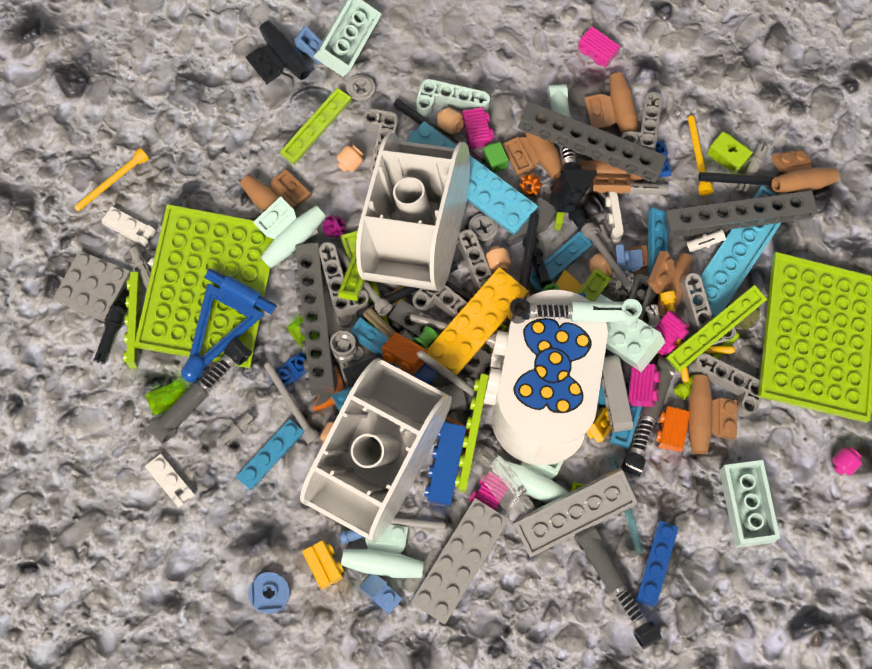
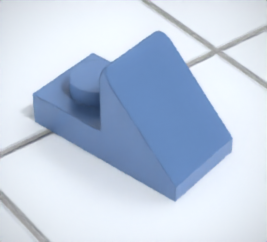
M305 25L295 38L296 48L301 54L306 52L317 64H320L321 62L313 56L322 41Z
M623 244L616 245L617 264L622 270L633 273L643 267L642 251L640 249L626 251Z
M371 574L359 587L388 615L403 600L387 585L386 581L377 575Z

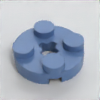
M265 572L257 576L253 583H251L248 596L251 604L257 611L263 614H274L286 607L290 597V589L283 577L274 572ZM267 588L275 591V595H272L270 599L264 596Z

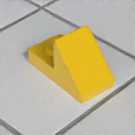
M606 407L596 412L594 422L586 432L589 438H595L597 443L603 441L611 430Z

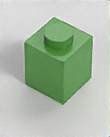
M501 142L490 143L483 148L482 156L490 171L496 173L508 168L509 160Z

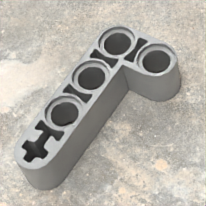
M651 92L646 95L641 132L628 131L622 134L621 138L656 151L662 96L659 93Z
M368 109L363 114L365 129L378 133L370 166L371 178L382 139L388 133L397 134L398 118L393 112Z
M464 230L459 236V248L478 292L492 276V273L476 234L472 230ZM476 255L478 256V259L473 260L470 258V256ZM481 271L484 272L485 275L478 276L476 273Z
M323 243L319 248V255L333 310L340 317L356 314L357 311L369 305L368 293L365 290L361 291L359 298L365 300L363 303L339 298V290L332 289L334 286H341L344 279L337 250L332 243ZM327 252L331 255V260H328ZM330 269L337 270L335 273L328 272ZM339 303L346 304L344 308L337 307Z
M690 273L683 275L679 283L694 334H696L713 320L700 276ZM692 279V280H693V283H691V285H689V284H688V281H690V280ZM695 295L699 298L698 305L693 303ZM700 314H702L705 319L702 324L698 321V317ZM735 327L713 345L732 339L736 334Z
M446 285L441 291L436 292L420 288L412 300L413 307L424 314L436 304L453 319L467 304L464 299ZM450 298L453 302L446 304L444 300ZM422 300L425 301L426 304L423 306L417 305V302Z
M701 354L690 363V369L694 374L707 375L710 382L739 396L737 400V414L740 417H747L758 410L762 398L758 397L759 379L708 354ZM716 369L721 372L722 376L716 373ZM733 378L738 380L739 385L735 384ZM751 386L755 388L756 393L752 392ZM744 403L749 406V410L745 408Z
M619 356L604 357L601 383L611 431L615 433L632 430L633 421Z

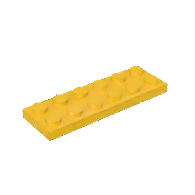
M499 267L427 349L428 355L457 376L508 318L511 301L515 298H525L529 291Z

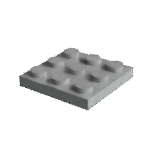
M79 250L53 300L56 303L105 322L111 311L109 309L110 306H115L127 283V279L130 277V271Z

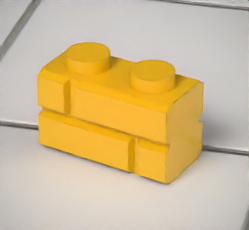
M324 540L302 551L321 590L343 579L341 573L344 570L339 561L335 563L332 557L335 553L330 543L326 545Z

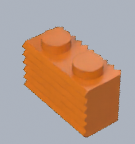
M396 332L382 346V355L387 363L396 364L402 371L409 372L412 375L425 363L417 357V352L422 350L428 354V351Z
M667 406L664 412L661 411L659 423H662L661 430L657 431L655 441H658V448L681 453L685 444L689 411Z

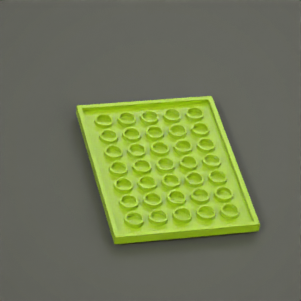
M167 204L134 347L189 357L207 284H211L218 289L220 288V286L204 278L206 272L211 268L225 277L230 275L261 292L262 297H265L270 267L260 257L274 239L266 237L253 223V220ZM213 299L200 355L203 357L242 323L247 316ZM255 307V308H254V309H256V310L262 312V309H260V308H258V307ZM260 320L238 338L252 353L243 364H236L235 366L251 367ZM224 351L212 362H220L221 358L225 355Z
M778 252L773 254L758 397L865 423L870 421L872 405V276Z

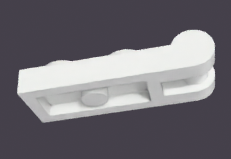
M608 192L607 196H605V207L609 209L607 221L612 227L610 238L613 244H618L623 235L618 195L616 192Z
M111 206L101 220L104 225L144 247L148 244L150 236H153L156 232L151 226L143 224Z
M161 454L145 465L146 469L178 508L184 505L183 502L188 498L191 499L195 496ZM182 489L184 492L177 496L175 493Z

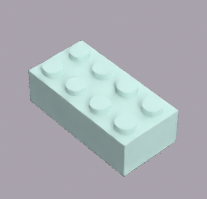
M346 0L313 57L344 77L351 70L378 22L381 13L363 0Z
M602 294L596 299V301L613 302ZM639 318L632 325H626L622 322H606L608 329L606 349L618 355L619 358L640 372L645 369L666 343L660 332Z
M758 460L724 465L719 472L735 548L775 543L780 539L764 461Z

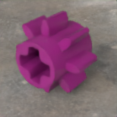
M332 214L325 218L323 231L328 237L332 238L335 236L337 239L344 235L343 232L345 231L346 224L343 218L340 216L333 217Z

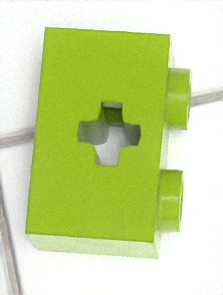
M723 131L710 146L707 155L733 174H738L749 161L753 152L747 146L736 141L732 135Z

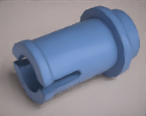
M351 529L347 531L341 530L342 532L338 533L342 545H348L349 542L365 538Z

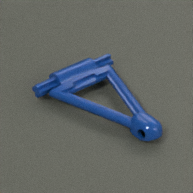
M211 268L206 272L204 278L220 286V288L218 289L211 284H207L190 355L181 371L182 378L191 383L200 379L206 366L220 355L232 340L239 338L264 316L262 312L254 309L255 307L271 315L277 307L276 304L262 297L261 292L230 275L225 277ZM213 299L247 316L242 323L203 357L200 355Z

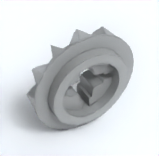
M354 76L347 83V94L358 102H366L367 99L372 98L375 92V84L368 76ZM357 87H359V88L364 87V91H365V92H363V91L358 92V88H357Z
M481 213L475 215L470 220L469 230H472L481 242L490 241L498 232V223L486 214ZM480 222L484 227L487 226L486 233L483 230H478L480 229Z
M627 270L622 271L632 284L630 290L619 289L622 285L616 274L610 277L612 279L608 284L610 294L614 298L623 301L630 298L636 279Z

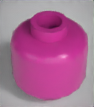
M842 447L832 458V463L835 465L833 469L841 476L843 474L852 476L862 465V456L852 447Z

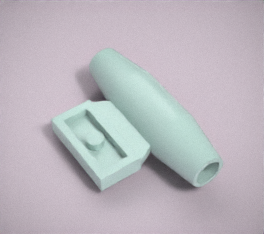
M279 197L253 222L266 237L274 239L260 258L270 268L274 267L296 250L295 245L303 244L319 227L326 215L317 206H314L296 218L294 209L282 197Z
M498 459L492 471L509 481L511 487L542 502L550 503L569 493L552 481L557 476L563 461L551 465H534L521 461V465Z
M390 524L375 543L366 538L367 549H344L341 566L362 573L385 577L421 578L424 562L401 554L406 546L408 527Z

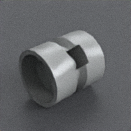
M338 331L332 336L330 346L333 358L340 363H347L353 360L356 355L354 336L348 331Z

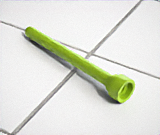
M736 332L732 339L724 341L720 346H731L739 338V333ZM712 354L711 356L719 359L723 354ZM696 374L690 377L689 382L679 383L673 389L680 399L685 400L689 396L692 379Z

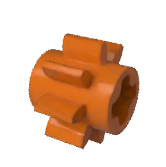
M533 172L529 176L524 175L521 178L523 181L518 184L521 186V193L528 194V197L533 193L537 195L540 192L539 188L543 186L540 183V176H535Z

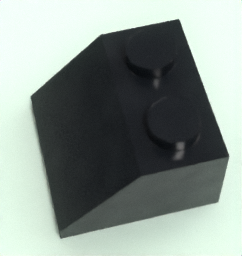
M596 170L562 171L549 195L556 213H569L576 209L597 175Z

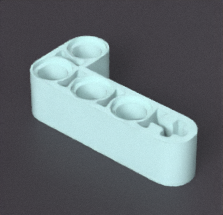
M427 79L421 83L416 101V111L427 118L432 114L434 104L459 110L484 107V111L487 112L490 97L484 91Z

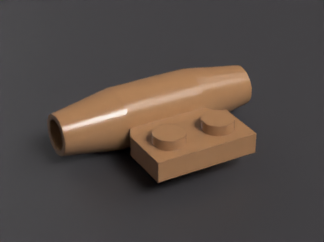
M621 72L613 73L609 77L610 96L598 94L585 97L590 126L606 130L617 124L621 135L628 131L638 132V117L632 92L624 74Z
M525 132L526 137H516L502 144L517 177L534 170L540 163L553 180L559 179L562 160L553 142Z
M803 150L776 153L771 158L778 170L785 173L773 178L772 189L775 192L795 193L799 190L811 191L821 189L839 180V172L836 168H812V161Z
M594 159L577 161V164L581 165L582 170L597 171V175L592 182L593 191L599 193L616 192L622 194L631 192L630 181L644 179Z
M286 169L272 179L270 186H267L251 174L246 175L240 182L246 194L262 212L266 211L279 197H282L292 208L300 206L311 197V193Z
M667 251L659 252L647 283L655 293L659 294L657 306L661 319L667 313L666 305L661 302V293L675 291V312L680 306L683 294L679 281L683 275L691 273L694 259L689 254L681 253L676 261H674Z
M694 375L689 394L688 408L690 444L692 453L707 454L711 433L719 438L732 440L737 438V400L725 398L712 400L709 377L707 375Z

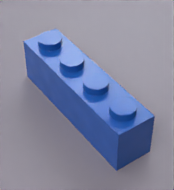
M444 422L437 436L439 444L434 446L432 458H436L434 466L430 465L428 477L432 478L431 484L426 485L424 494L425 497H428L427 502L451 507L466 426Z
M662 521L655 525L634 602L652 608L657 605L679 527Z

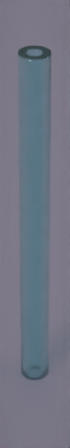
M616 456L608 458L612 471L618 469L619 465ZM629 508L624 511L635 553L637 554L643 552L632 510Z

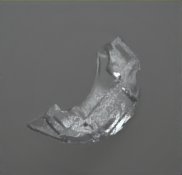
M486 446L481 448L473 456L470 471L492 492L514 527L513 520L534 510L533 502L528 498L527 490L519 477L504 459L497 453L493 454Z

